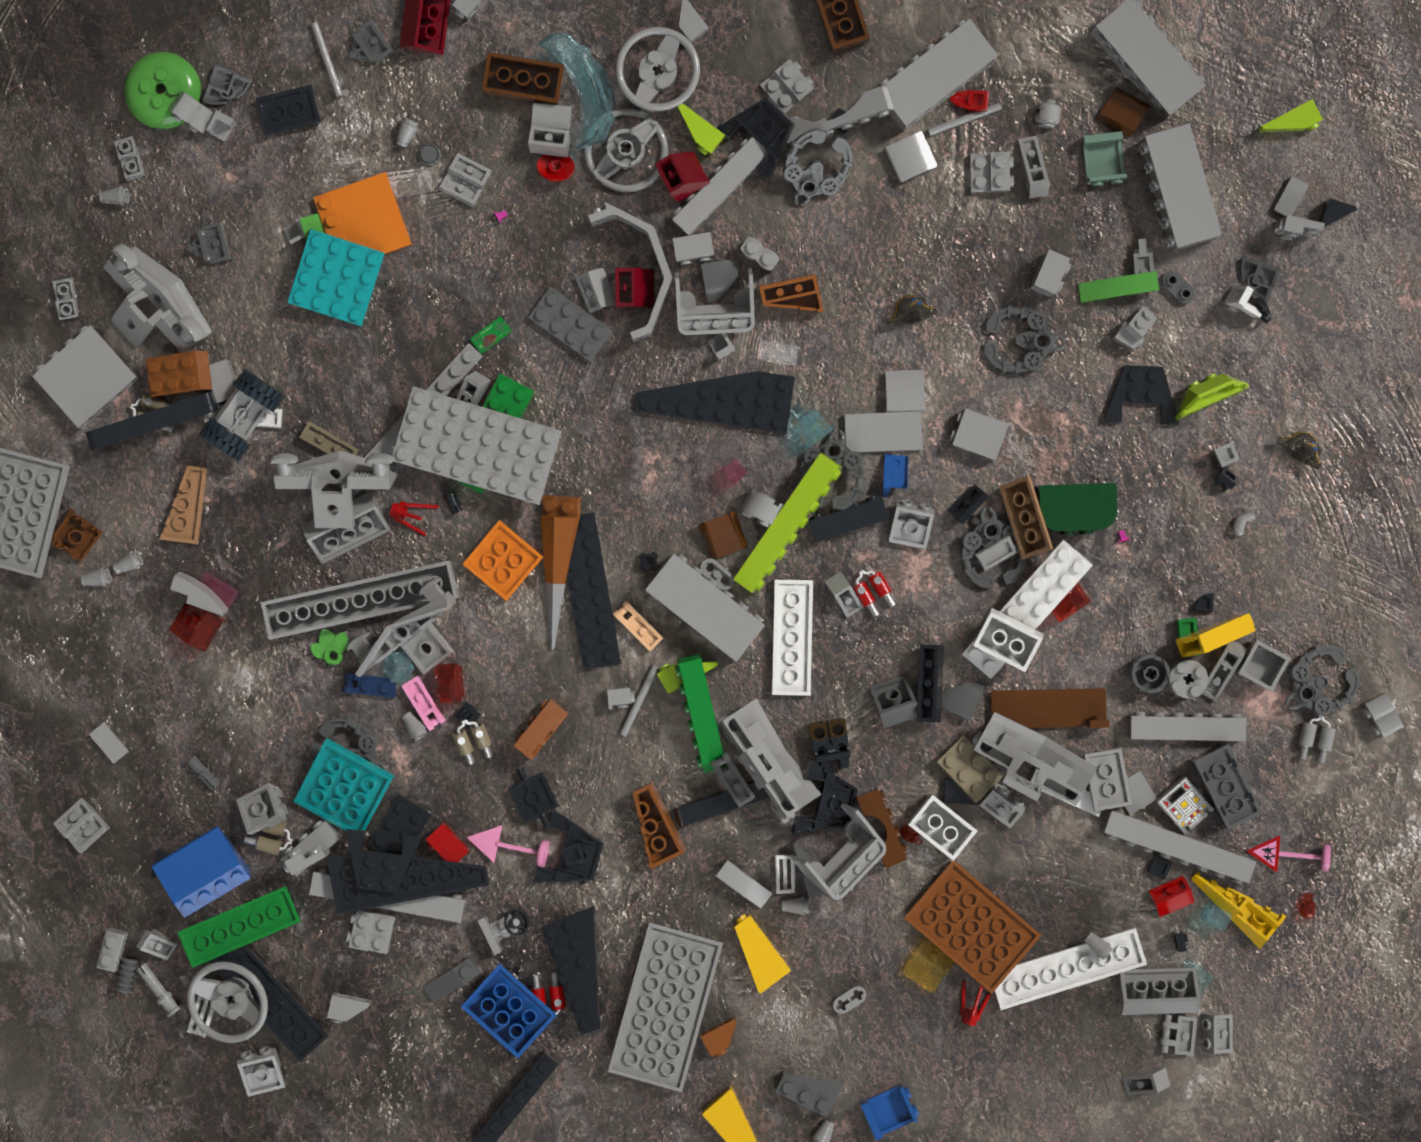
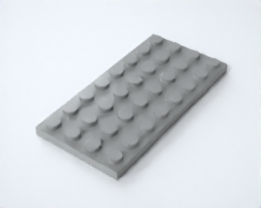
M413 386L392 457L394 462L540 505L562 431Z
M649 922L608 1072L682 1093L721 953L722 942Z

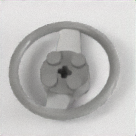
M650 27L633 34L623 44L616 59L615 73L622 93L633 104L650 111H666L681 105L694 92L700 76V62L694 46L681 33L665 27ZM666 35L658 49L649 52L640 62L639 77L641 82L636 95H634L628 88L623 75V64L627 52L634 43L646 36ZM681 43L688 51L692 61L690 83L686 90L676 99L660 104L651 103L660 91L671 88L675 83L677 77L675 59ZM661 68L662 75L658 74L656 76L654 69Z
M616 109L604 114L591 126L585 139L584 157L590 173L601 185L616 192H636L650 186L660 176L657 168L648 178L632 185H620L608 179L621 168L627 170L638 165L644 158L645 145L655 133L660 142L661 153L659 161L668 156V143L663 129L651 116L636 109ZM620 116H632L643 120L642 123L631 130L619 129L612 133L607 142V153L598 166H595L592 158V143L597 131L603 124ZM622 145H625V146L630 145V146H631V147L629 148L630 152H629V153H627V152H624V153H623V152L621 151V150H623L621 146H622Z
M232 962L209 964L195 974L188 987L187 1005L193 1021L202 1032L217 1041L225 1043L245 1041L253 1037L266 1020L268 1012L266 992L258 978L239 964ZM222 969L232 970L243 975L256 989L260 1006L253 999V995H251V991L248 988L249 985L243 979L232 977L219 981L203 977L212 971ZM195 994L211 1000V1008L221 1016L232 1020L241 1016L253 1024V1026L248 1031L238 1035H225L214 1031L199 1016L195 1005Z

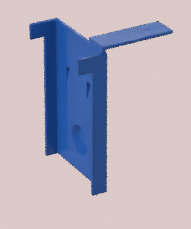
M884 454V488L882 497L889 496L890 488L907 489L909 455Z

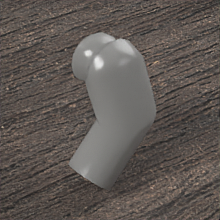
M1251 510L1235 517L1232 531L1236 536L1243 535L1246 522L1255 519L1253 511Z

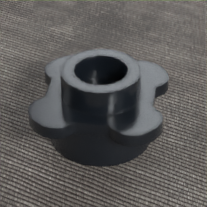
M656 552L640 554L641 571L658 570V554Z

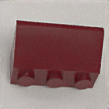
M406 0L399 47L416 52L444 55L451 0Z

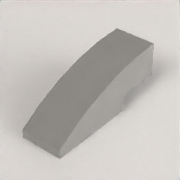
M182 572L174 575L170 590L187 595V604L221 616L228 612V607L202 582Z
M728 859L716 873L719 879L760 908L763 907L773 894Z

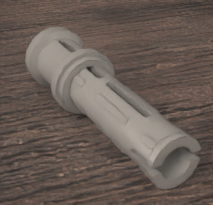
M147 963L136 970L157 997V1004L164 1008L168 1018L182 1008L172 998L173 994L165 990Z

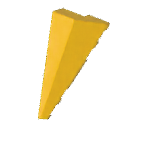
M1198 871L1191 879L1259 949L1263 947L1287 917L1284 914L1278 915L1270 911L1271 908L1268 906L1262 907L1254 903V899L1230 887L1224 888L1218 885L1214 879L1208 880L1201 877Z

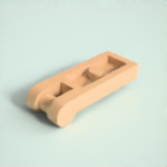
M625 600L622 603L623 606L612 614L651 651L663 637ZM629 611L632 616L626 620L624 615Z

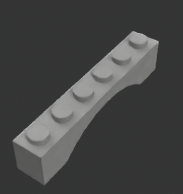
M881 86L864 92L859 101L850 110L832 120L811 122L799 117H790L795 126L786 145H789V148H791L792 140L814 128L825 131L827 136L835 133V129L842 128V130L853 127V123L859 122L862 124L871 121L870 117L877 115L880 118L889 115L888 111L894 110L888 87Z

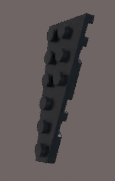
M592 906L541 927L581 1036L600 1029L595 906Z

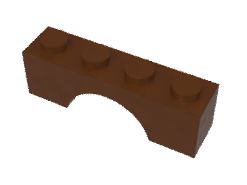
M876 787L857 795L856 798L863 815L874 816L884 824L885 839L883 842L886 845V853L881 858L884 867L889 868L906 861L905 855L908 854L905 844H900L898 837H901L898 827H893L891 820L894 817L890 808L886 809L884 802L887 800L883 790L879 791Z

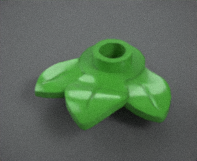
M323 628L319 635V643L312 644L310 646L311 651L315 657L324 659L327 664L337 665L343 659L342 652L348 647L347 634L341 632L335 636L333 632ZM332 652L337 654L336 659H331L330 654Z

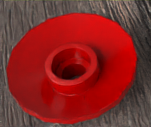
M542 155L537 162L539 174L551 181L568 179L575 170L574 161L570 156L566 158Z

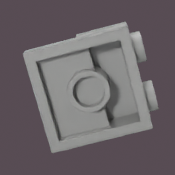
M790 59L760 84L763 91L785 114L814 91L813 80L808 75L804 77L800 72L802 68L795 60L792 62Z
M1010 152L970 154V193L1009 192L1010 187H1014V176H1010V168L1014 166V158L1010 156Z
M1286 215L1280 218L1279 221H1276L1274 232L1277 235H1281L1280 238L1285 240H1292V238L1300 235L1312 237L1323 231L1325 223Z
M905 499L901 500V502H896L889 542L926 549L934 518V509L931 508V505L921 503L920 506L912 505L911 501Z
M267 783L236 799L247 834L252 835L266 827L272 828L287 820L286 814H288V810L281 803L280 797H282V792L279 787Z
M321 845L310 852L307 849L301 851L299 848L287 855L288 859L282 865L287 873L290 872L291 875H294L323 859L331 852L327 846L322 848Z
M366 909L356 911V913L353 912L350 921L351 924H354L353 930L348 931L346 942L350 943L349 948L388 954L396 916Z
M265 1046L259 1052L245 1051L238 1057L237 1066L248 1097L285 1088L286 1083L280 1068L281 1063L276 1048Z

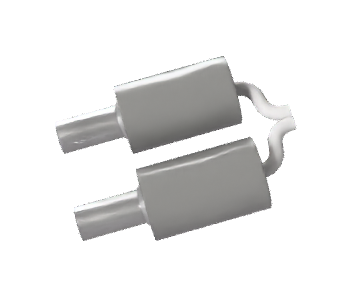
M1319 716L1318 718L1311 719L1309 723L1303 722L1299 745H1302L1299 758L1306 760L1308 747H1313L1317 725L1312 724V722L1322 719L1323 723H1326L1328 727L1322 726L1317 748L1320 749L1318 762L1325 764L1327 751L1332 750L1336 729L1330 728V723L1324 719V716Z

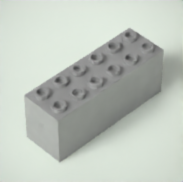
M1126 0L1096 25L1091 35L1162 120L1165 121L1206 86L1204 84L1205 80L1199 73L1193 71L1191 68L1192 64L1187 58L1183 59L1179 54V48L1174 43L1171 44L1168 41L1166 32L1162 28L1158 29L1154 24V18L1149 13L1146 14L1143 11L1141 2L1139 0Z
M971 19L966 22L964 20L960 21L951 34L949 31L939 38L938 44H930L924 49L921 57L916 55L909 61L908 67L905 69L903 67L899 68L893 73L894 75L891 80L885 79L878 85L879 87H888L894 110L888 111V113L903 132L995 62L998 54Z
M1190 123L1147 135L1141 139L1138 151L1140 156L1144 157L1145 163H1143L1145 174H1149L1150 182H1148L1150 192H1154L1155 195L1154 206L1161 216L1159 219L1160 227L1166 233V237H1164L1166 247L1170 248L1172 252L1221 236V229Z
M680 553L677 556L673 554L646 588V591L737 662L765 625L762 623L764 619L756 613L751 615L747 612L749 607L741 601L738 603L733 601L732 598L734 596L726 589L723 591L717 588L718 583L712 578L705 579L702 576L703 571L697 566L690 567L686 564L688 559Z

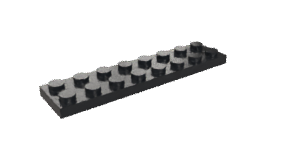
M595 512L580 515L567 580L583 670L621 664Z
M248 945L209 961L210 964L216 962L239 964L258 978L268 1000V1012L264 1023L299 1062L329 1037V1034ZM217 970L225 980L237 977L248 983L253 999L260 1006L258 993L247 978L232 970Z

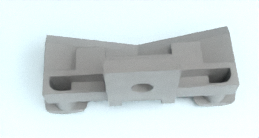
M120 244L112 249L116 256L108 260L104 269L123 288L128 296L117 309L111 321L135 348L142 345L155 325L181 353L187 351L212 333L211 328L179 277L136 247L130 249L127 245ZM148 298L158 311L148 319L134 303Z
M339 450L295 465L294 463L298 462L297 456L290 453H280L270 458L269 462L270 464L277 465V472L274 475L275 489H311L315 528H353L355 524L351 489H390L398 473V468L389 465L394 461V458L386 453H376L363 458ZM331 470H338L341 474L340 477H334L331 474ZM326 484H343L342 491H322V488ZM335 505L338 508V512H331L328 506Z
M435 577L427 581L419 591V596L423 594L430 603L401 617L392 625L386 626L373 645L366 639L370 634L369 632H363L350 641L347 650L352 649L358 656L360 667L355 673L357 677H361L372 666L381 662L400 646L423 675L453 653L454 650L432 624L439 615L448 611L456 602L449 591L445 593L437 584L442 578ZM398 628H405L407 631V636H401L398 632ZM424 643L429 644L431 652H425L422 645Z
M757 698L732 715L721 717L717 721V728L728 743H734L741 755L737 759L745 766L755 781L754 784L758 790L764 788L771 798L770 806L782 823L790 822L795 817L796 811L821 795L809 778L804 777L805 773L785 750Z
M994 712L983 732L979 731L973 739L974 751L1007 768L1003 783L1035 801H1038L1041 790L1044 788L1076 806L1085 796L1086 788L1097 769L1094 765L1050 738ZM1024 761L1039 768L1034 783L1015 774Z

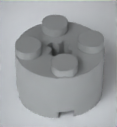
M751 488L741 507V514L753 519L756 517L759 519L758 523L770 527L784 504Z
M1182 659L1169 667L1170 679L1167 685L1173 694L1183 698H1195L1200 696L1206 689L1208 675L1206 669L1200 663ZM1188 676L1190 681L1186 682L1183 680V677Z

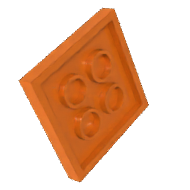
M499 520L464 561L463 565L507 601L542 560L543 556Z

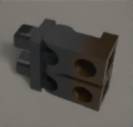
M845 718L827 720L831 739L828 738L825 720L808 723L816 763L830 771V760L837 759L839 769L848 768L849 757L851 756Z

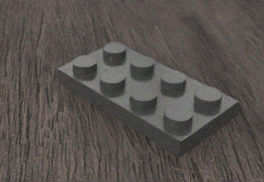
M551 286L528 317L589 362H592L613 332Z

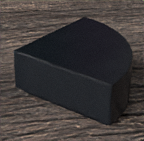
M1214 593L1201 596L1195 602L1193 611L1213 612Z

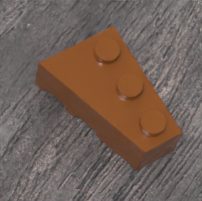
M815 273L758 285L763 306L823 312Z
M553 699L549 702L545 700L539 707L541 710L537 717L533 715L526 723L529 725L526 731L521 730L514 738L517 740L514 747L530 760L535 757L569 714L568 711Z

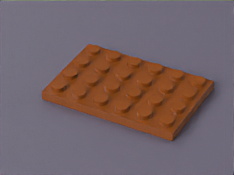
M953 860L904 917L905 920L991 994L1042 936Z

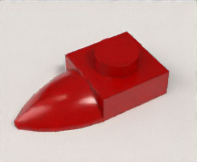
M965 90L954 94L949 100L956 106L968 109V111L987 112L990 93L983 90Z

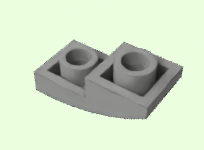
M133 136L114 141L126 181L144 177L145 172Z
M73 277L53 280L59 320L79 317Z

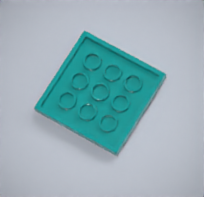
M310 228L287 303L362 326L385 253Z
M326 738L293 802L345 831L346 829H353L365 832L395 775Z

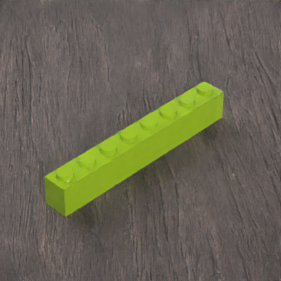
M824 453L819 454L774 519L773 524L770 525L734 577V581L751 593L756 592V590L759 592L765 584L763 580L767 575L770 576L776 568L774 565L778 559L781 560L785 556L787 545L789 543L793 544L796 540L798 529L804 528L809 520L807 516L810 512L814 513L820 504L818 501L821 496L825 497L831 489L829 485L832 480L836 481L842 473L840 471L841 465Z

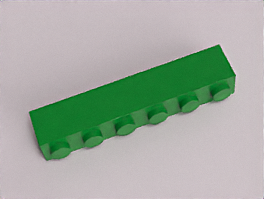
M697 654L677 659L678 665L675 666L677 677H681L682 680L679 688L681 695L686 697V702H683L685 713L690 714L691 720L687 722L690 732L694 731L695 738L692 739L694 750L698 749L699 756L696 757L698 768L702 767L704 773L714 771L710 762L721 758L723 750L702 659ZM726 763L722 765L720 768H726Z

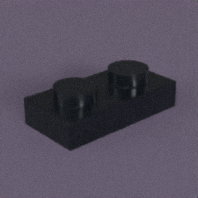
M974 484L948 512L963 524L989 496Z

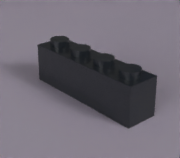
M877 495L866 498L867 502L859 504V501H856L845 510L832 509L829 510L830 514L823 516L822 513L811 516L812 520L808 522L815 543L888 520L889 516L883 498H878Z
M920 644L918 722L941 723L944 646Z

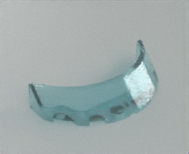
M566 32L552 33L539 41L538 44L564 64L578 87L584 106L585 125L582 137L575 146L577 151L600 143L608 137L607 134L615 122V117L612 113L613 107L616 106L615 96L609 77L602 64L597 63L591 56L593 52L587 46H581L571 38L572 35Z

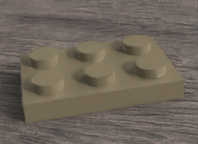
M962 735L936 763L974 803H978L1003 775L982 754L974 751L975 746Z

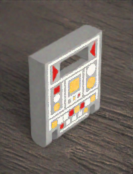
M1184 775L1155 800L1184 835L1188 834L1185 829L1186 826L1192 830L1208 816L1205 811L1206 808L1210 812L1214 811ZM1181 787L1185 792L1170 803L1167 798Z

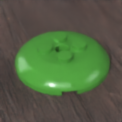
M169 52L148 54L139 59L126 76L124 84L126 104L133 116L149 127L171 129L185 123L183 120L180 123L172 118L171 115L173 113L168 110L181 91L200 103L201 83L199 76L188 61L176 54ZM165 85L166 91L163 94H158L159 86Z

